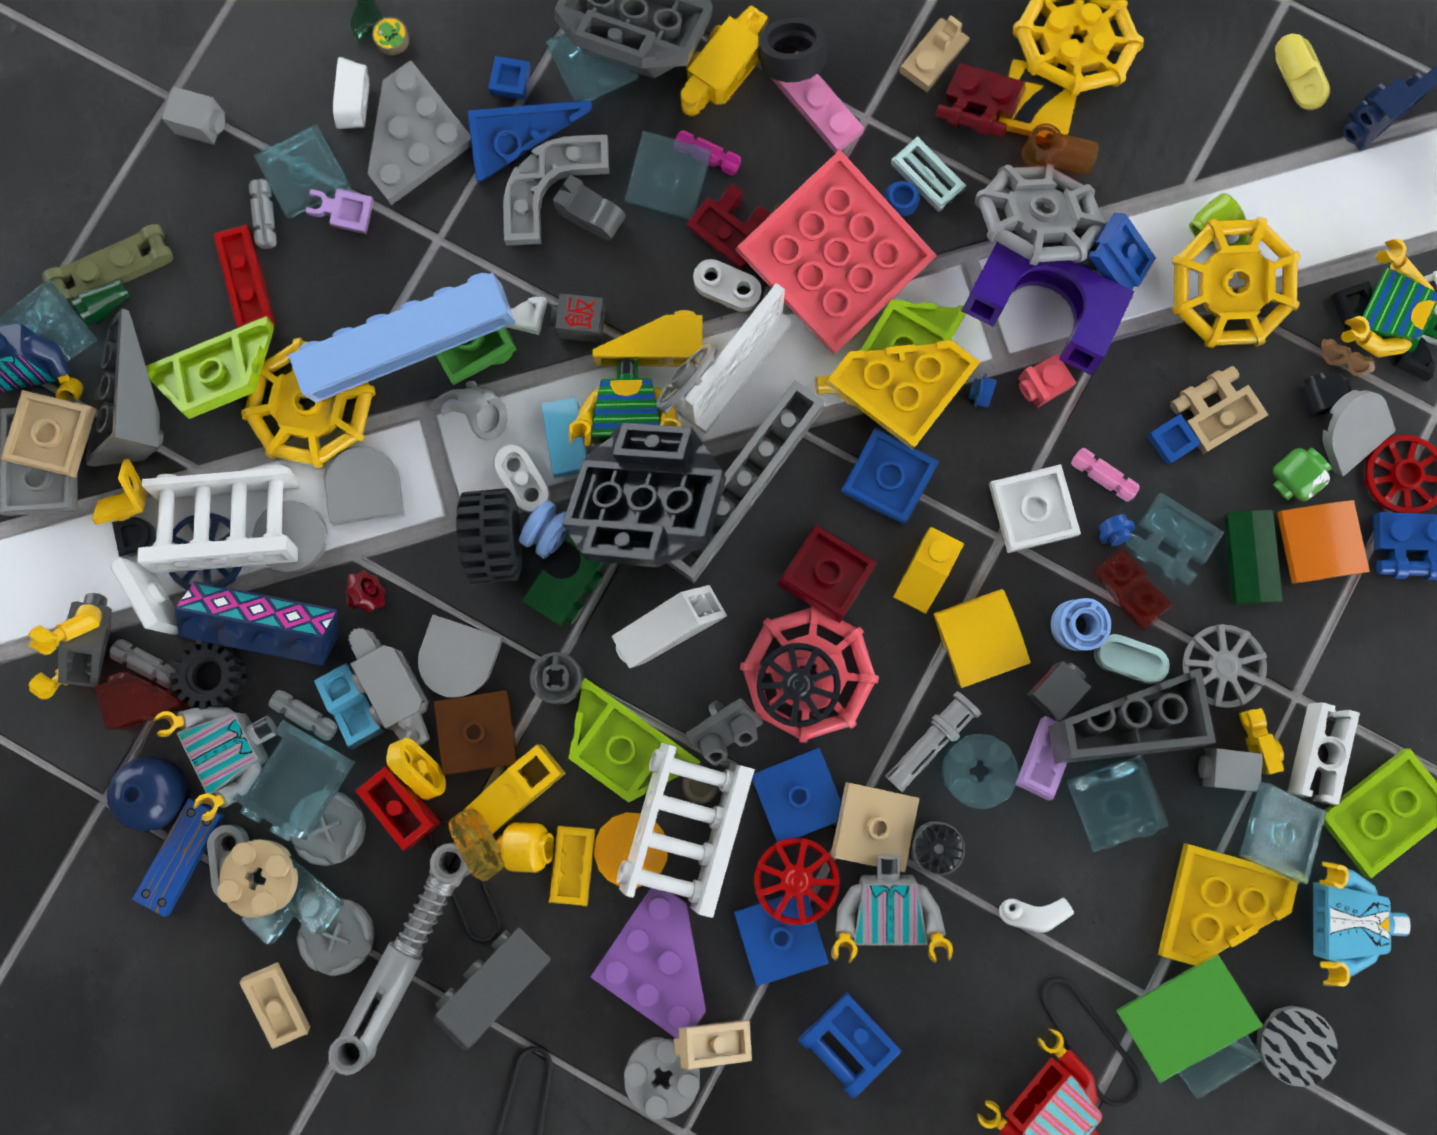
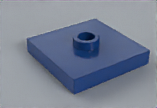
M874 428L840 493L905 526L939 461L915 448L913 450L900 440Z
M820 748L753 774L752 781L777 842L790 838H799L838 822L841 799Z
M784 895L767 900V902L776 910ZM804 896L805 915L808 917L813 915L808 896ZM795 898L789 900L781 915L799 918ZM760 903L734 911L756 986L829 964L816 921L805 925L786 924L769 915Z

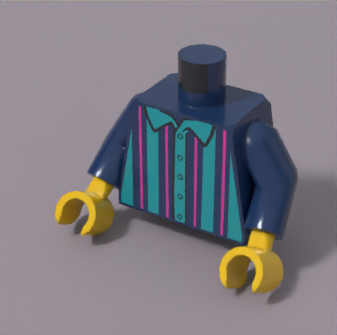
M17 323L0 327V393L59 381L61 385L56 391V398L69 401V392H71L75 400H79L83 393V384L79 380L69 377L68 374L71 370L56 342L38 336L23 324Z

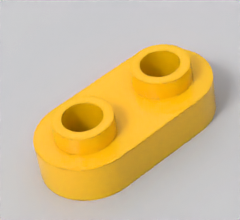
M404 738L389 746L386 756L388 768L408 785L415 794L424 800H429L445 792L446 779L441 767L414 740Z

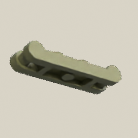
M158 224L145 226L136 235L65 266L45 270L41 276L45 285L52 290L50 298L54 307L57 309L69 308L73 306L71 300L78 297V292L109 284L118 279L121 284H124L171 263L174 257L170 248L163 243L165 236L161 226ZM150 247L151 251L145 256L143 249ZM74 280L76 286L67 289L65 284Z

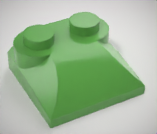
M504 327L436 354L451 383L455 385L492 364L499 365L505 363L511 358L517 348L508 330Z

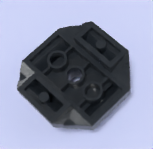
M622 423L611 433V438L597 446L583 460L563 526L587 561L660 567L674 560H683L692 551L708 545L726 476L692 427Z

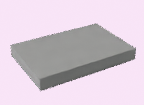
M1 408L0 514L4 516L78 512V473L76 478L1 460L16 408Z

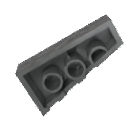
M1201 668L1048 726L1055 764L1190 750L1216 743Z

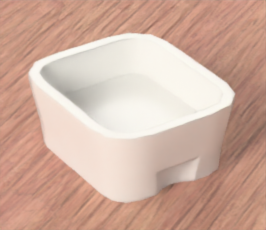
M339 57L337 62L333 97V116L336 128H364L369 93L367 66Z

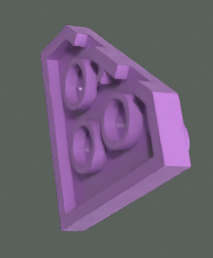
M650 888L591 978L675 1038H679V1028L696 1026L706 1012L687 902L676 894Z

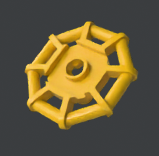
M1031 0L1020 20L1013 25V35L1018 38L1029 65L1027 71L1032 76L1039 75L1069 90L1070 95L1076 96L1083 91L1108 85L1117 87L1124 83L1126 73L1132 61L1144 45V39L1141 35H1138L1128 12V2L1126 0H1087L1091 3L1084 4V0H1073V4L1056 7L1052 3L1060 0ZM1100 7L1107 11L1102 13ZM1040 12L1047 18L1043 27L1034 26L1033 24ZM1116 19L1123 37L1115 36L1110 25L1112 20ZM1072 34H1077L1084 40L1083 43H1079L1077 39H1071L1070 37ZM1035 41L1040 42L1044 55H1040ZM1110 51L1121 52L1115 64H1112L1107 59ZM1058 63L1066 66V70L1063 71L1057 68ZM1095 70L1099 72L1087 76L1082 75V73L1091 72Z
M1259 216L1255 220L1217 221L1215 218L1208 220L1205 224L1206 227L1178 256H1173L1171 263L1174 265V306L1171 307L1173 315L1177 314L1204 340V345L1209 348H1214L1217 345L1254 344L1258 347L1265 343V338L1293 310H1298L1300 302L1297 301L1298 259L1301 258L1299 251H1294L1267 224L1268 221L1265 218ZM1225 235H1249V240L1246 245L1229 246ZM1213 240L1217 249L1213 255L1208 257L1204 264L1193 261ZM1261 240L1279 257L1277 260L1272 262L1260 253L1262 251L1258 248ZM1281 267L1282 295L1276 293V269ZM1189 270L1198 273V296L1190 300ZM1235 272L1238 273L1239 279L1245 280V285L1238 288V293H1234L1232 287L1228 285L1229 279L1233 278V273ZM1270 301L1275 302L1277 306L1259 323L1257 315L1261 312L1259 310ZM1202 303L1204 308L1216 317L1213 326L1211 327L1193 307ZM1245 319L1248 330L1223 331L1227 320Z
M302 338L293 339L291 345L264 361L256 391L248 395L245 409L241 411L243 420L248 421L265 448V455L271 460L280 458L314 465L315 468H322L325 462L356 442L362 443L365 439L363 433L371 399L376 395L375 387L368 382L319 401L315 403L314 407L304 411V407L299 404V401L307 397L302 395L294 370L286 375L281 374L278 377L273 374L291 362L289 354L299 351V347L307 343ZM268 380L273 383L268 404L261 405ZM357 398L351 424L348 425L342 421L346 401ZM272 415L278 422L280 430L275 437L263 420L264 416ZM336 427L345 431V433L320 448L319 438L330 435ZM290 436L308 439L310 450L287 446L285 443Z

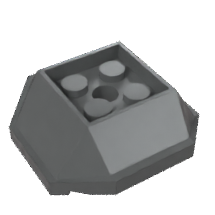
M559 0L554 8V20L583 54L656 78L674 67L688 65L712 17L713 5L710 0Z

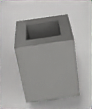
M172 87L162 120L177 135L214 145L217 135L224 129L225 112L213 97Z
M1205 749V753L1201 756L1198 766L1199 776L1203 778L1202 786L1260 792L1263 754L1224 749Z

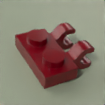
M731 184L717 203L710 197H707L687 221L686 227L742 271L747 262L735 249L771 214L763 207L758 206L745 224L741 223L731 213L736 211L744 201V198L741 197L743 192Z

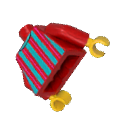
M1048 1029L1056 1038V1045L1053 1048L1049 1049L1040 1038L1037 1041L1043 1051L1054 1053L1059 1060L1056 1061L1052 1057L1005 1112L1009 1120L1007 1121L1001 1117L999 1106L990 1100L985 1101V1105L996 1112V1117L992 1120H987L978 1113L980 1124L987 1129L998 1128L1001 1131L1000 1135H1100L1095 1128L1102 1121V1114L1095 1106L1098 1095L1094 1075L1071 1049L1067 1051L1063 1047L1064 1040L1061 1033L1053 1029Z

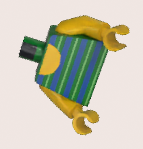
M1400 239L1385 241V245L1389 247L1391 253L1388 250L1378 251L1376 255L1377 261L1382 264L1391 263L1390 268H1385L1363 316L1346 320L1345 324L1349 325L1352 330L1343 332L1341 335V339L1344 342H1356L1357 345L1379 358L1404 354L1405 352H1414L1422 335L1437 339V315L1432 314L1437 305V292L1434 291L1431 284L1405 256L1407 248Z
M624 359L616 362L617 379H602L599 388L592 390L578 412L576 421L569 425V443L573 444L575 438L583 437L584 445L590 446L592 431V438L595 444H602L612 437L611 433L622 423L681 426V423L678 421L674 405L667 414L657 408V400L663 389L653 387V382L650 378H638V362L636 360Z

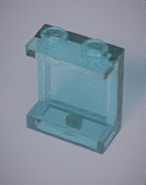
M282 720L274 732L282 737L281 741L245 795L236 793L233 800L243 805L240 812L258 823L264 818L272 823L273 826L270 831L279 837L290 841L294 836L306 841L355 762L299 728Z

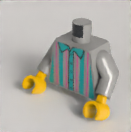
M208 706L205 709L197 707L180 711L177 716L172 712L163 711L153 719V721L166 719L171 724L170 729L157 732V735L160 737L171 735L177 727L182 729L177 735L206 794L196 798L193 809L205 803L212 807L211 811L202 815L201 820L209 821L214 818L218 807L225 808L251 792L262 773V764L268 760V755L262 743L278 735L276 725L269 716L251 723L247 714L235 713L229 707Z
M878 855L877 875H861L859 884L850 887L838 906L836 937L839 940L831 951V956L835 961L838 958V947H846L850 952L849 963H851L857 954L856 945H927L928 938L932 940L929 946V958L934 963H936V956L933 950L936 947H944L948 952L949 960L952 957L953 948L951 943L943 938L946 932L939 906L927 887L917 884L913 875L900 874V856Z

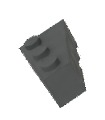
M519 927L512 934L505 930L490 946L495 951L485 963L479 958L463 974L468 981L457 992L451 987L435 1004L439 1011L435 1014L433 1021L464 1052L475 1043L551 961V958Z

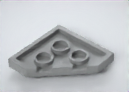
M411 60L382 82L367 173L388 202L393 205L472 147L471 135Z

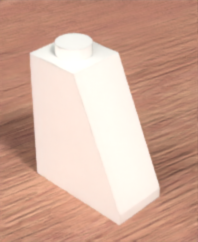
M710 585L678 593L611 637L616 644L618 656L623 662L627 663L630 669L654 659L721 621L727 615Z

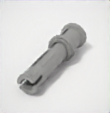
M956 691L953 694L954 700L940 715L935 714L930 722L932 726L901 758L895 767L885 775L902 793L949 741L954 742V740L957 741L960 738L959 732L973 717L978 718L982 714L960 692Z

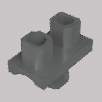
M741 698L727 706L715 700L708 706L711 716L686 732L688 741L701 751L703 757L712 765H718L727 759L728 752L726 747L733 742L742 747L758 740L756 728L762 725L763 721L761 715L752 711Z

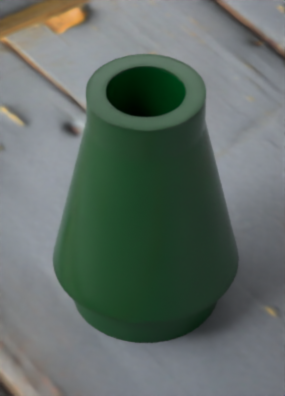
M118 279L109 284L78 292V297L72 299L71 302L85 323L90 325L95 321L99 324L131 297Z

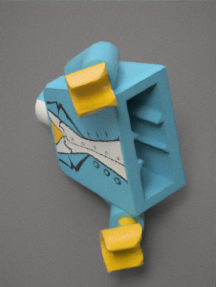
M1323 862L1322 866L1328 870L1327 878L1319 880V882H1313V952L1315 956L1334 960L1333 962H1320V968H1326L1329 971V977L1326 981H1323V984L1346 986L1351 976L1374 964L1378 959V955L1390 953L1391 936L1409 935L1410 920L1406 913L1390 912L1389 898L1378 896L1377 889L1371 882L1343 865Z

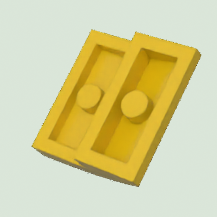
M1003 589L933 613L943 647L948 651L957 684L961 688L1031 663L1015 615Z

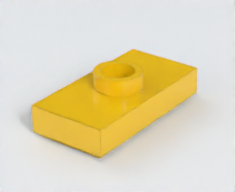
M557 826L549 902L581 906L588 905L596 829Z

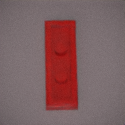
M246 224L213 234L236 327L239 328L266 316L275 327L276 323L251 228Z

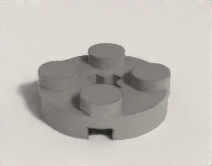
M664 1037L648 1039L632 1052L624 1071L627 1096L636 1109L653 1120L675 1117L687 1110L694 1102L700 1088V1068L681 1069L680 1055L674 1054V1040L664 1039ZM660 1068L663 1072L667 1070L672 1072L673 1075L669 1078V1086L664 1087L662 1084H654L653 1080L656 1077L655 1069Z

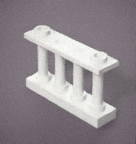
M268 465L265 469L186 476L160 474L156 478L142 479V487L156 500L159 499L157 542L152 547L138 548L137 562L152 574L298 562V548L287 535L282 534L283 489L299 488V480L289 467ZM268 490L267 533L261 538L248 539L245 537L247 492ZM232 493L230 536L224 541H210L211 495ZM195 496L193 539L188 544L175 545L172 543L175 498Z
M661 743L660 749L654 750L650 760L649 771L653 773L628 860H623L618 870L617 883L620 884L619 890L626 896L634 897L637 884L688 897V901L691 902L690 908L699 915L713 918L754 769L730 763L729 770L725 769L724 772L675 759L674 755L677 747ZM669 773L718 786L719 790L722 791L719 806H714L712 809L663 795ZM658 810L709 823V827L712 830L708 843L705 842L703 845L652 832ZM648 847L699 860V865L702 866L698 880L694 879L693 882H688L643 870L642 866Z

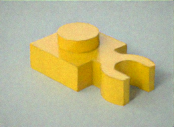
M1262 708L1240 712L1241 723L1248 735L1245 740L1249 752L1263 754L1261 774L1270 775L1284 771L1282 764L1284 760L1283 749L1278 740L1274 739L1273 734H1268L1266 717Z

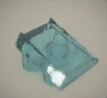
M1142 755L1067 780L1094 852L1104 848L1115 847L1119 843L1136 837L1144 838L1154 835L1157 830L1168 827L1166 814Z

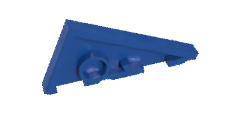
M591 100L468 110L476 182L485 180L590 112L592 108Z

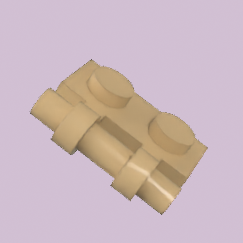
M1230 366L1224 371L1217 370L1207 376V381L1195 388L1192 386L1180 392V397L1170 402V407L1175 414H1179L1186 409L1191 410L1195 417L1186 423L1201 444L1198 448L1202 454H1205L1269 415L1249 385L1236 392L1231 383L1239 378V372L1234 366ZM1213 393L1218 394L1222 401L1209 408L1203 399Z

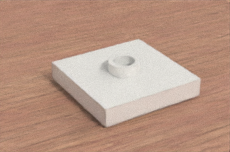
M1061 464L989 483L1007 553L1081 535Z
M120 558L110 564L111 571L144 628L172 635L179 634L175 607L156 574H152L141 564L124 558Z

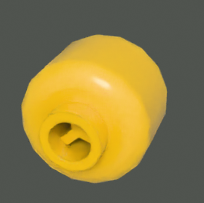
M511 823L506 827L503 835L498 837L496 842L497 856L501 858L504 867L512 872H540L545 868L546 864L552 861L555 851L553 835L548 832L544 825L539 823Z

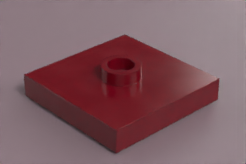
M815 524L777 585L840 624L877 565V562Z

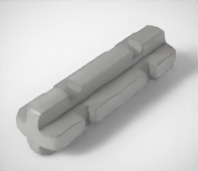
M265 179L252 180L249 183L250 196H253L250 201L253 227L256 228L254 231L255 244L260 249L274 248L277 243L276 233L273 232L275 228L272 201L269 200L271 198V186Z
M118 639L109 650L111 659L121 664L127 662L126 667L150 680L156 678V683L165 688H172L171 685L176 683V680L170 679V672L177 673L176 667L168 663L162 665L163 660L138 647L133 649V644L123 639Z
M277 690L268 703L270 708L278 713H285V717L306 730H314V734L323 740L330 741L338 730L339 726L336 722L328 717L322 718L323 714L300 700H293V696L285 691Z

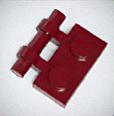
M959 63L946 91L947 101L956 104L952 107L940 104L936 112V118L947 121L948 126L955 128L964 126L977 130V134L989 137L991 134L1002 138L1007 124L997 121L998 116L1010 120L1013 119L1026 90L1025 82ZM970 107L985 113L980 116L968 112V109Z

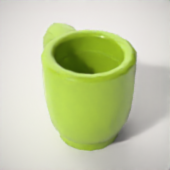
M1221 193L1195 215L1189 227L1193 236L1196 237L1206 227L1205 224L1208 220L1213 218L1217 221L1246 220L1241 206L1233 197L1226 193ZM1239 235V239L1236 242L1228 245H1246L1249 235Z

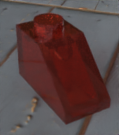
M129 671L112 674L107 677V683L94 687L106 730H124L151 721L163 711L175 713L190 708L187 705L188 702H182L177 698L179 694L146 677L130 675Z

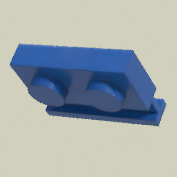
M1115 212L1096 241L1098 244L1096 251H1090L1088 257L1102 276L1130 290H1133L1134 286H1140L1156 259L1125 213Z

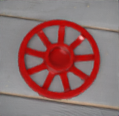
M1396 435L1387 438L1367 456L1364 485L1368 487L1372 497L1379 503V507L1393 513L1420 514L1437 504V494L1433 498L1420 486L1422 482L1437 484V476L1425 475L1424 467L1437 460V449L1431 443L1413 435ZM1410 441L1405 460L1401 458L1395 442ZM1418 444L1423 445L1433 453V455L1421 462L1414 460ZM1386 446L1394 464H1390L1377 457ZM1374 464L1389 471L1390 474L1374 478ZM1391 482L1393 484L1391 489L1383 497L1375 484ZM1400 489L1402 490L1403 507L1396 506L1390 502ZM1412 489L1425 501V505L1412 508L1410 493Z
M790 838L777 842L762 855L755 870L754 886L760 904L769 915L786 924L805 925L820 919L831 909L839 892L840 879L832 856L822 846L808 839ZM800 845L798 860L795 865L791 864L783 847ZM810 847L821 854L822 857L806 868L804 866L806 849ZM776 851L785 865L784 871L765 865L769 857ZM827 862L832 873V879L813 878L812 873ZM762 871L779 877L780 883L762 889ZM814 885L832 886L830 897L826 903L812 891ZM782 890L785 892V895L777 909L774 910L764 896ZM809 896L821 909L815 914L806 917L803 897ZM791 898H795L797 901L799 918L781 915Z

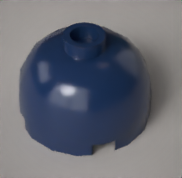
M158 757L137 758L121 766L111 777L107 789V805L113 818L124 827L141 832L163 829L174 823L185 805L186 791H189L188 781L182 769L171 760Z

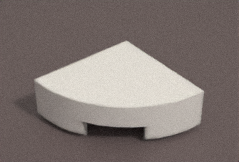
M532 297L520 303L514 309L512 308L511 311L516 323L506 327L539 335L548 302L545 297Z

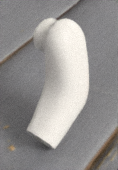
M1064 897L1041 907L1032 906L1011 898L1005 900L999 908L1000 917L1006 924L1036 933L1048 932L1074 914L1072 907Z

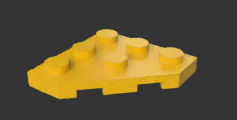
M952 340L937 341L935 344L918 346L911 344L886 347L883 350L866 352L864 350L850 351L827 379L826 384L913 450L980 364V361Z
M1184 843L1158 955L1196 966L1228 947L1233 948L1258 933V930L1274 920L1279 921L1292 913L1300 875Z

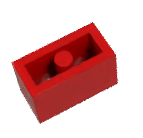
M388 766L382 768L356 790L402 850L413 848L442 824L425 801L415 794L396 774L392 773Z

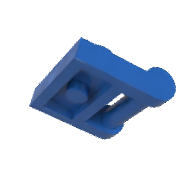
M848 992L798 1039L799 1043L806 1050L810 1048L845 1085L843 1090L851 1099L859 1095L902 1052ZM828 1030L864 1067L858 1074L855 1075L821 1038Z

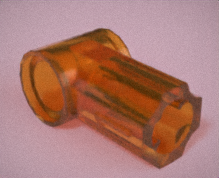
M1043 123L1033 129L1021 153L1023 161L1029 167L1045 166L1048 163L1057 168L1089 175L1097 158L1099 146H1097L1095 141L1061 134L1056 126ZM1036 143L1043 144L1047 150L1039 148Z

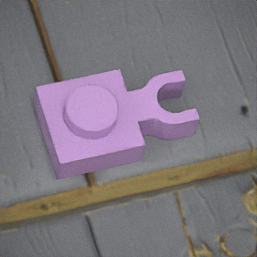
M310 189L309 194L311 197L322 199V205L318 209L306 207L308 215L315 217L331 215L329 224L332 227L367 234L374 202L371 196L336 189L335 198L332 199L328 198L321 191Z

